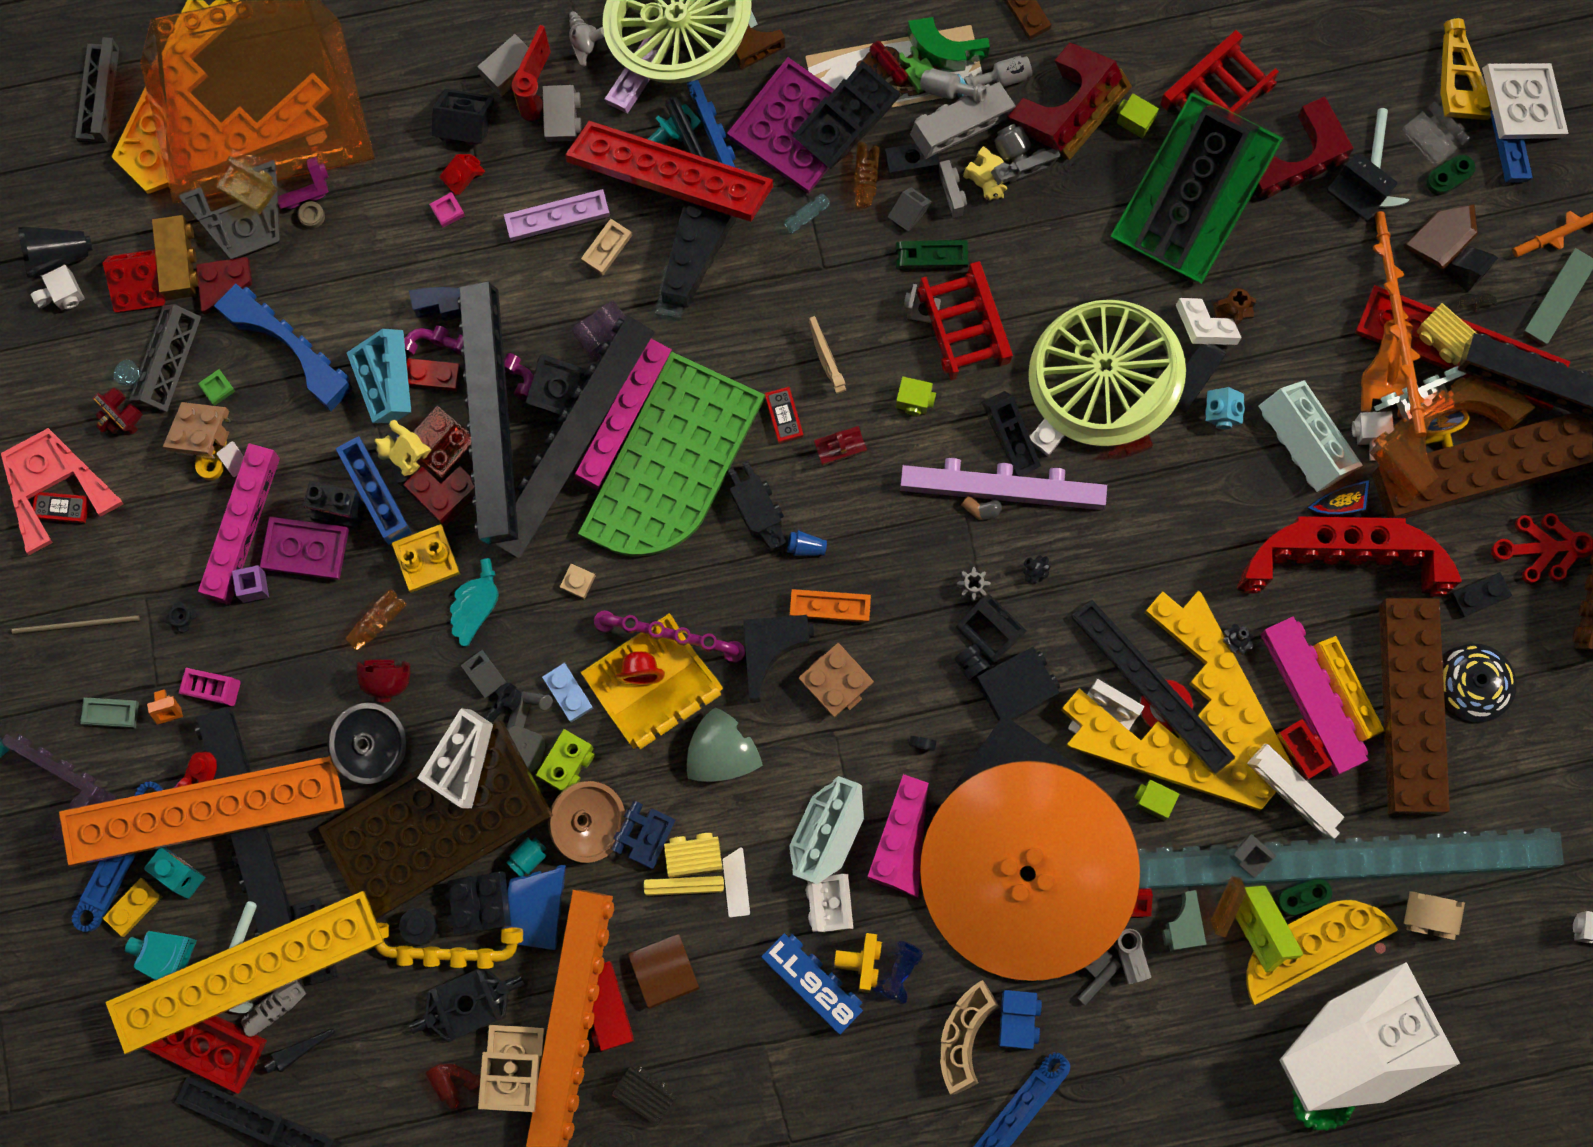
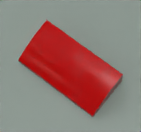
M214 1016L143 1048L239 1094L250 1077L267 1040L256 1034L248 1037L245 1035L243 1028L218 1016Z

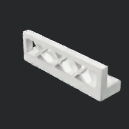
M1264 744L1247 764L1322 836L1335 839L1339 834L1335 827L1343 820L1344 816L1268 744Z

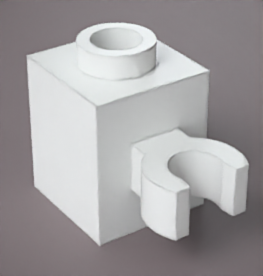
M66 265L43 275L42 278L47 288L30 294L34 303L39 308L54 301L61 310L71 309L85 299L73 273Z
M1392 411L1360 413L1355 421L1352 422L1353 437H1357V445H1370V461L1381 460V457H1384L1383 444H1389L1394 438Z

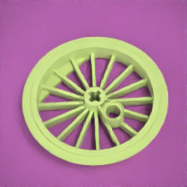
M607 0L603 12L604 37L615 58L626 68L639 75L663 83H684L697 80L719 69L736 52L749 24L751 0H720L707 6L705 5L711 0H687L686 3L685 0H679V2L671 0L670 5H667L663 0H654L656 3H648L646 5L634 0ZM629 7L641 11V18H624ZM728 7V15L706 16ZM653 16L658 17L655 20H649ZM704 24H727L726 32L710 28ZM623 27H646L645 30L624 38L622 36ZM694 30L722 41L713 49ZM686 32L705 48L708 53L695 59ZM681 34H683L692 61L678 64ZM654 36L635 53H632L626 47ZM675 38L672 65L660 64ZM664 40L652 63L642 59Z
M1120 300L1088 302L1060 315L1040 336L1034 347L1029 365L1031 394L1044 419L1061 434L1075 441L1096 446H1114L1129 443L1157 429L1177 406L1183 392L1186 377V365L1182 347L1168 324L1152 311L1140 305ZM1106 315L1121 316L1122 320L1110 351L1107 353ZM1102 316L1103 354L1085 321L1086 319ZM1129 318L1141 323L1142 325L1115 352L1127 319ZM1081 322L1089 340L1080 342L1066 330ZM1147 328L1158 337L1157 340L1123 355ZM1063 335L1076 346L1075 354L1055 348L1053 345ZM1161 345L1164 346L1168 359L1127 362ZM1090 349L1094 353L1090 358L1081 356V352ZM1049 353L1076 361L1079 364L1075 366L1045 368ZM1167 366L1158 379L1126 370ZM1086 372L1051 389L1046 387L1045 375ZM1123 376L1151 384L1152 386L1143 394ZM1090 379L1063 408L1052 398L1053 395ZM1116 379L1140 398L1131 408L1121 392ZM1097 382L1083 420L1068 414L1067 412ZM1111 383L1126 410L1114 423H1111L1109 384ZM1102 384H1105L1107 423H1090L1088 420Z

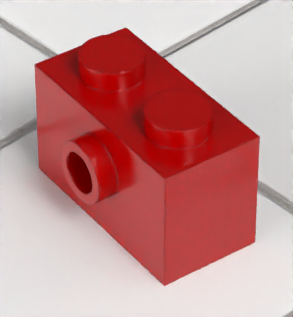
M1303 719L1277 734L1280 743L1305 780L1310 779L1332 765L1322 749L1324 748L1322 741L1317 734H1312Z

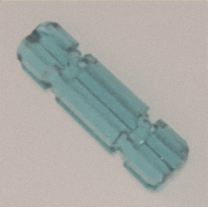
M823 193L814 198V202L810 201L795 212V216L791 215L787 218L785 226L790 232H795L800 228L801 224L804 225L817 216L820 210L823 211L829 207V199Z

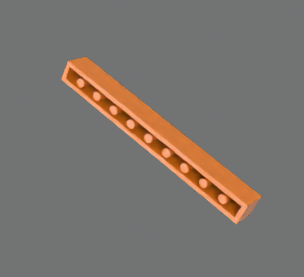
M573 890L537 1084L535 1112H532L526 1147H568V1142L573 1136V1114L579 1105L577 1092L579 1084H581L584 1077L583 1059L589 1050L588 1031L594 1022L592 1009L594 1001L597 1000L599 995L598 976L604 967L602 954L604 946L607 945L609 939L607 926L614 912L613 896L585 890Z

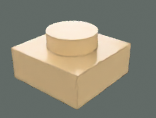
M570 564L560 589L585 600L596 576L594 573Z

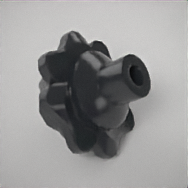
M1039 555L1034 560L1029 557L1024 561L1026 569H1024L1023 573L1027 583L1032 582L1036 584L1048 577L1051 566L1048 564L1049 558L1047 556L1042 557Z
M1233 624L1230 629H1225L1224 635L1226 637L1223 639V642L1228 645L1232 653L1238 651L1239 654L1243 655L1246 650L1253 648L1251 641H1253L1254 636L1248 632L1246 626L1239 628L1237 624Z

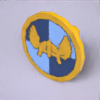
M1451 408L1425 419L1427 435L1422 437L1423 444L1441 442L1443 449L1453 446L1451 433L1462 429L1468 424L1469 415L1467 411Z

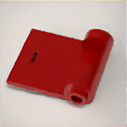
M539 25L512 81V89L519 113L524 119L529 121L539 119L544 112L543 101L536 95L538 90L537 79L551 51L545 27Z

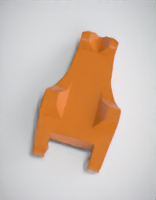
M1394 319L1385 323L1379 352L1362 374L1361 411H1371L1372 399L1381 400L1382 397L1396 392L1397 396L1403 395L1402 389L1407 387L1405 376L1399 369L1403 365L1398 339L1388 332V328L1395 325ZM1405 321L1411 347L1413 326ZM1398 408V417L1402 418V415Z

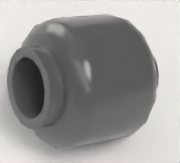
M1012 124L997 132L998 136L994 142L1004 161H1014L1021 156L1028 157L1026 152L1031 149L1032 144L1023 127H1016L1015 124Z

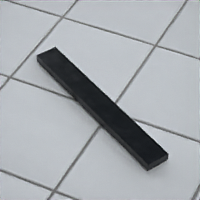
M1093 600L1089 601L1072 615V619L1214 776L1235 759L1232 752Z

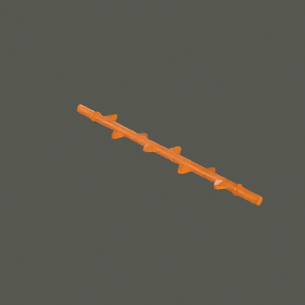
M1379 211L1374 214L1379 244L1374 245L1373 250L1383 259L1387 280L1384 287L1389 292L1395 325L1389 327L1388 332L1398 339L1403 365L1399 369L1405 376L1411 408L1409 412L1413 418L1416 437L1422 438L1427 435L1423 417L1424 408L1421 407L1424 399L1418 391L1413 361L1419 359L1420 355L1409 344L1405 323L1408 315L1402 307L1397 281L1398 278L1404 276V273L1394 265L1390 244L1391 235L1388 232L1385 213Z
M1571 211L1567 212L1565 225L1541 236H1535L1534 239L1513 248V255L1516 258L1537 248L1541 249L1548 243L1558 250L1564 247V236L1593 224V212L1583 217H1579Z

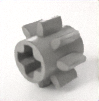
M973 567L971 573L967 574L964 571L961 573L964 581L957 582V587L964 590L961 595L962 598L968 595L971 597L972 602H974L976 596H986L983 588H988L991 584L988 581L984 582L986 572L977 573L975 567ZM970 581L972 583L978 581V588L975 586L969 588L968 586Z

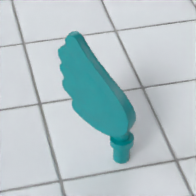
M490 558L480 560L481 578L461 585L455 591L456 600L450 607V612L452 613L451 624L453 625L452 634L459 638V643L463 647L470 645L477 630L492 612L498 601L499 592L493 582V577L496 575L495 571H492Z

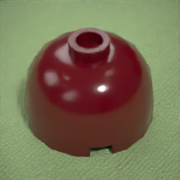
M390 659L365 660L364 665L358 662V684L365 694L374 696L376 702H390L391 697L398 696L406 690L410 680V663L402 661V665L399 666L395 665L394 660Z

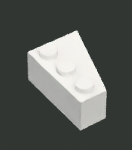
M461 708L417 779L460 808H472L493 724L473 710Z

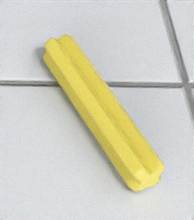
M722 876L649 879L644 881V893L646 896L724 891V879Z

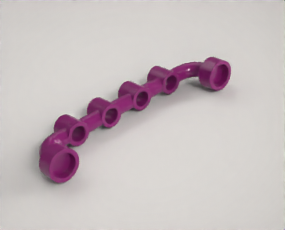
M436 326L434 331L425 328L414 329L404 338L406 356L413 357L418 348L415 341L423 338L436 346L448 347L462 355L461 348L464 346L463 336L459 335L457 340L448 337L450 334L449 330L442 326ZM507 353L504 358L505 372L523 377L524 384L519 383L517 385L514 395L525 402L533 374L528 368L520 365L521 359L518 356Z
M600 611L594 618L595 628L601 633H609L614 627L623 628L627 633L640 632L649 634L651 638L656 640L660 638L675 640L681 646L691 644L700 646L707 652L713 650L721 651L729 663L740 662L745 654L744 646L740 642L717 640L713 634H705L704 636L691 634L684 627L677 630L666 628L659 621L649 624L638 621L633 615L623 618L614 616L609 611ZM632 620L636 625L633 628H627L626 622ZM658 626L662 631L660 634H653L652 628ZM679 633H686L688 638L684 641L679 640L677 637ZM712 639L714 644L711 647H707L704 645V640Z

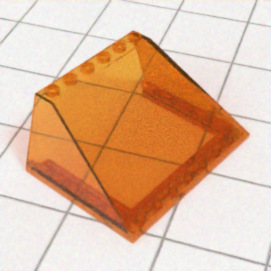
M240 0L150 20L140 65L173 204L182 202L179 197L180 194L199 187L203 189L206 197L256 186L258 182L252 168L272 160L276 163L278 181L310 174L307 160L317 157L319 164L324 163L327 170L375 159L340 20L320 0Z

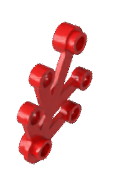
M1549 513L1542 518L1541 526L1547 531H1556L1565 539V541H1556L1535 525L1529 516L1523 515L1516 520L1515 528L1521 533L1527 532L1540 543L1513 544L1508 539H1500L1493 544L1491 554L1494 559L1500 562L1507 561L1516 555L1541 554L1536 562L1522 573L1523 580L1528 584H1533L1539 580L1540 573L1557 552L1568 551L1560 564L1554 565L1548 572L1549 578L1552 581L1559 582L1566 577L1567 570L1577 558H1585L1593 552V538L1585 532L1574 533L1559 521L1557 515ZM1547 518H1551L1554 521L1553 526L1547 524ZM1521 520H1525L1528 523L1527 528H1523L1520 525ZM1577 541L1583 543V550L1577 548ZM1499 547L1505 550L1504 556L1498 553L1497 549ZM1554 569L1561 571V577L1554 575ZM1528 571H1532L1535 574V579L1528 577Z

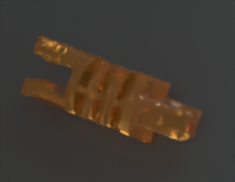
M859 142L856 154L854 192H856V207L865 209L872 205L873 197L876 195L880 147H871L867 160V144Z
M391 589L388 590L373 605L374 608L369 609L363 615V619L356 623L345 639L352 647L359 650L367 642L373 640L376 634L380 633L387 626V623L391 622L403 610L406 602L401 598L396 600L397 594Z

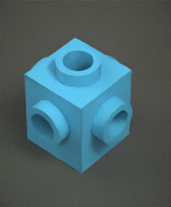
M1230 387L1207 391V406L1205 409L1207 422L1216 425V428L1222 430L1231 429L1233 425L1243 424V413L1245 410L1243 393Z

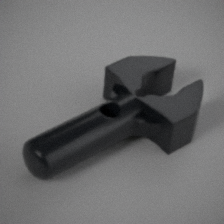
M511 683L501 685L495 691L498 695V701L483 718L493 723L505 708L515 710L520 704L522 692L518 691L517 687Z

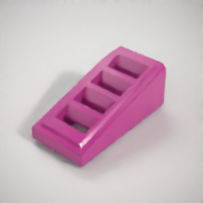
M185 668L179 694L234 706L241 682L231 677ZM198 676L195 690L191 691L194 678ZM207 678L208 680H207V683H206L205 691H204V693H202L203 686H204V683H205V679ZM216 681H218L215 695H212Z

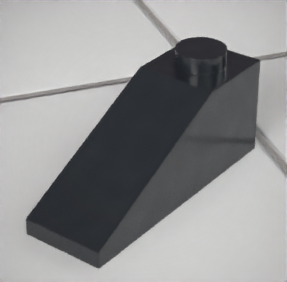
M1003 391L982 401L990 425L1010 464L1013 465L1016 476L1020 477L1041 467L1014 396Z

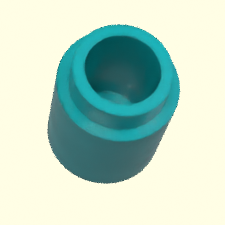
M527 837L509 855L511 858L506 863L519 876H524L526 873L529 874L546 857L543 852L547 848L536 837L532 841Z

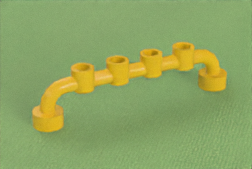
M377 923L382 937H389V925L387 923ZM509 927L501 930V942L507 944L502 951H494L489 948L467 950L462 947L440 949L435 946L425 948H413L407 945L390 947L385 943L376 946L375 949L385 957L397 958V965L400 966L412 965L413 959H423V965L427 967L439 966L440 960H450V966L454 968L466 967L467 961H477L478 968L489 969L494 967V962L506 961L514 955L517 944L523 942V929Z

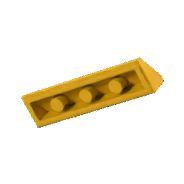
M1337 637L1329 638L1314 645L1313 647L1318 655L1316 661L1320 668L1325 669L1331 681L1329 686L1333 693L1336 692L1343 703L1341 709L1345 716H1349L1355 726L1354 734L1358 741L1364 742L1385 732Z

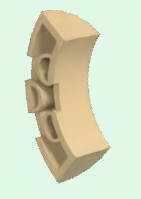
M983 980L971 987L958 1000L943 1029L940 1063L943 1078L950 1095L960 1093L979 1083L972 1064L974 1039L983 1021L992 1012L1000 1008Z

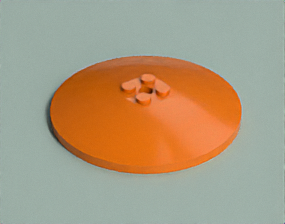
M1019 761L1001 764L986 769L961 784L949 795L933 817L927 830L921 854L920 873L924 899L929 913L943 937L957 952L976 966L990 973L1016 980L1036 981L1059 978L1074 973L1101 957L1115 943L1127 926L1134 910L1140 885V862L1137 844L1126 817L1114 800L1102 788L1084 775L1057 764L1039 761ZM1031 866L1036 872V877L1031 881L1024 880L1020 875L1021 868Z

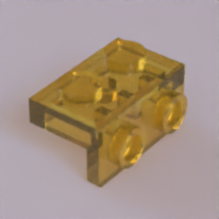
M229 156L227 161L231 167L216 187L219 191L261 214L278 190L271 182L273 178L263 170H259V172L253 170V166L242 158L236 160Z

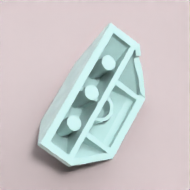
M838 776L831 784L825 786L812 796L790 843L794 876L817 885L842 868L864 819L862 785Z

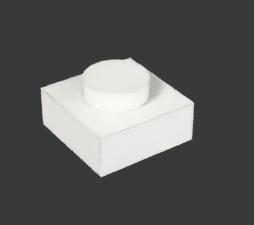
M1044 419L1032 433L1030 439L1033 446L1046 456H1049L1065 435L1053 428Z

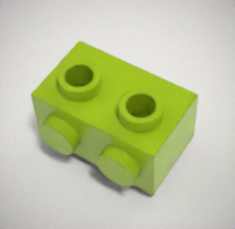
M563 729L536 776L538 779L562 792L570 785L580 781L581 777L578 774L583 766L587 768L594 758L595 754L592 753L593 746ZM578 749L577 753L571 754L572 750ZM560 772H564L562 777L557 778Z

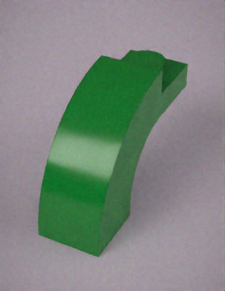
M933 17L908 21L907 32L912 46L917 48L919 55L923 59L927 57L929 62L936 67L951 71H963L966 68L967 60L978 62L989 56L990 44L988 38L960 42L952 41L939 33Z

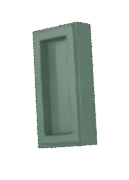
M83 698L80 724L136 728L139 702L133 700Z

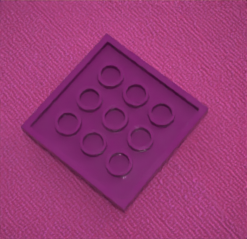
M787 57L728 131L727 137L809 194L829 168L797 141L793 134L824 97L828 98L835 89Z

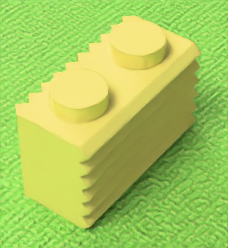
M1443 303L1436 308L1417 330V333L1420 334V339L1425 344L1433 345V347L1440 351L1439 355L1443 360L1448 363L1452 362L1454 365L1460 362L1466 342L1476 333Z
M712 833L696 835V840L686 841L684 836L670 838V843L664 844L668 877L678 878L723 871L719 838L713 837Z

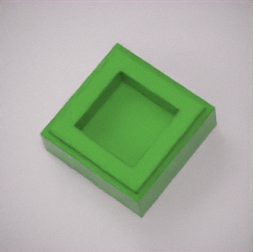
M220 369L198 383L214 406L235 392Z

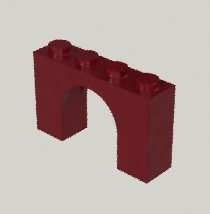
M1071 42L1054 61L1062 77L1081 84L1078 94L1066 104L1057 107H1044L1023 98L1008 115L1011 124H1015L1016 127H1023L1028 138L1060 152L1123 77L1115 60Z
M1325 96L1302 106L1298 114V118L1311 140L1312 154L1299 162H1286L1274 156L1254 191L1258 199L1263 196L1272 197L1287 185L1294 187L1309 175L1316 177L1325 172L1327 167L1333 164L1337 167L1349 160V156L1354 148Z

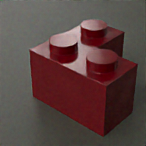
M423 466L403 484L407 491L444 528L473 501L475 496V486L472 484L471 477L460 466L441 484Z

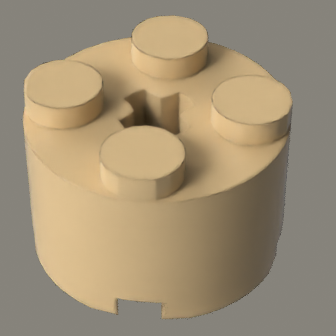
M1410 891L1404 924H1407L1406 930L1428 934V929L1434 930V936L1455 940V936L1460 933L1465 903Z

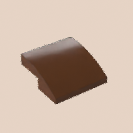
M679 934L628 954L649 1009L700 989Z

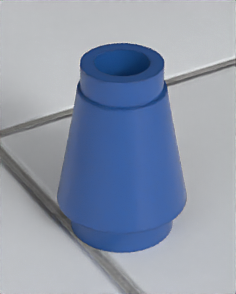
M799 530L797 532H790L787 552L793 553V556H824L827 540H822Z

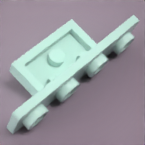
M1458 366L1445 371L1446 377L1440 379L1438 375L1423 380L1425 385L1420 388L1418 387L1419 394L1424 399V402L1421 403V407L1424 408V420L1454 408L1444 383L1466 374L1458 371ZM1406 387L1402 389L1403 395L1397 396L1396 392L1384 396L1381 398L1382 403L1374 406L1375 411H1378L1396 403L1405 425L1408 427L1413 425V418L1409 412L1411 408Z

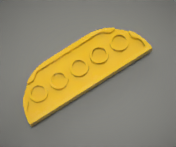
M1342 900L1320 907L1288 924L1303 952L1300 958L1286 959L1274 971L1265 972L1253 951L1246 974V984L1250 1000L1253 1005H1256L1398 931V929L1385 913L1365 903L1354 900Z

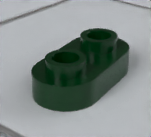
M1458 155L1437 167L1427 178L1428 189L1433 194L1444 195L1465 183L1475 172L1474 161L1469 156ZM1459 164H1464L1467 169H1461ZM1438 177H1443L1446 182H1440Z
M1313 879L1284 890L1279 895L1278 906L1284 914L1295 916L1327 904L1332 898V888L1323 879ZM1314 888L1321 891L1320 898L1313 896L1312 891ZM1289 897L1295 899L1296 905L1294 907H1290L1287 904Z

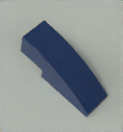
M430 287L409 290L413 311L417 318L439 312L444 321L462 317L457 302L458 297H460L459 288Z

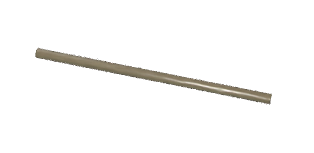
M137 615L13 628L12 634L139 621L140 617Z

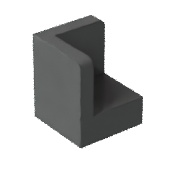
M1251 834L1245 838L1229 858L1251 877L1256 878L1268 863L1274 860L1276 855Z

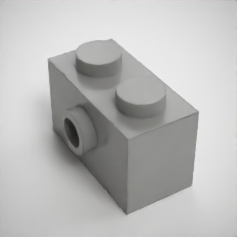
M574 85L543 86L544 137L546 141H575L577 133L582 131L581 118L576 117V108H581L580 92H576Z

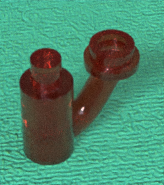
M441 1063L425 1073L441 1102L446 1101L450 1109L460 1104L455 1095L458 1093V1090L450 1076H456L465 1080L466 1083L463 1086L467 1087L469 1091L480 1086L481 1074L476 1076L455 1064Z

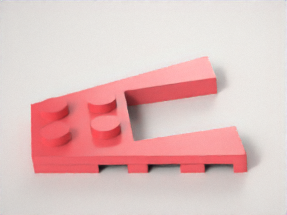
M49 428L1 453L20 531L25 544V551L28 555L53 543L28 501L29 498L39 492H43L75 474L100 517L123 505L121 499L72 453Z

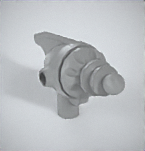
M572 11L569 14L571 28L569 37L579 64L585 67L587 64L586 58L592 52L595 41L604 38V28L601 27L596 30L594 26L584 23V20L576 12Z

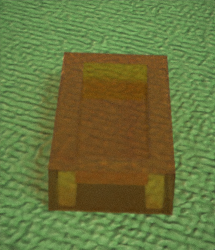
M1231 875L1211 919L1215 935L1226 938L1246 895L1242 878Z

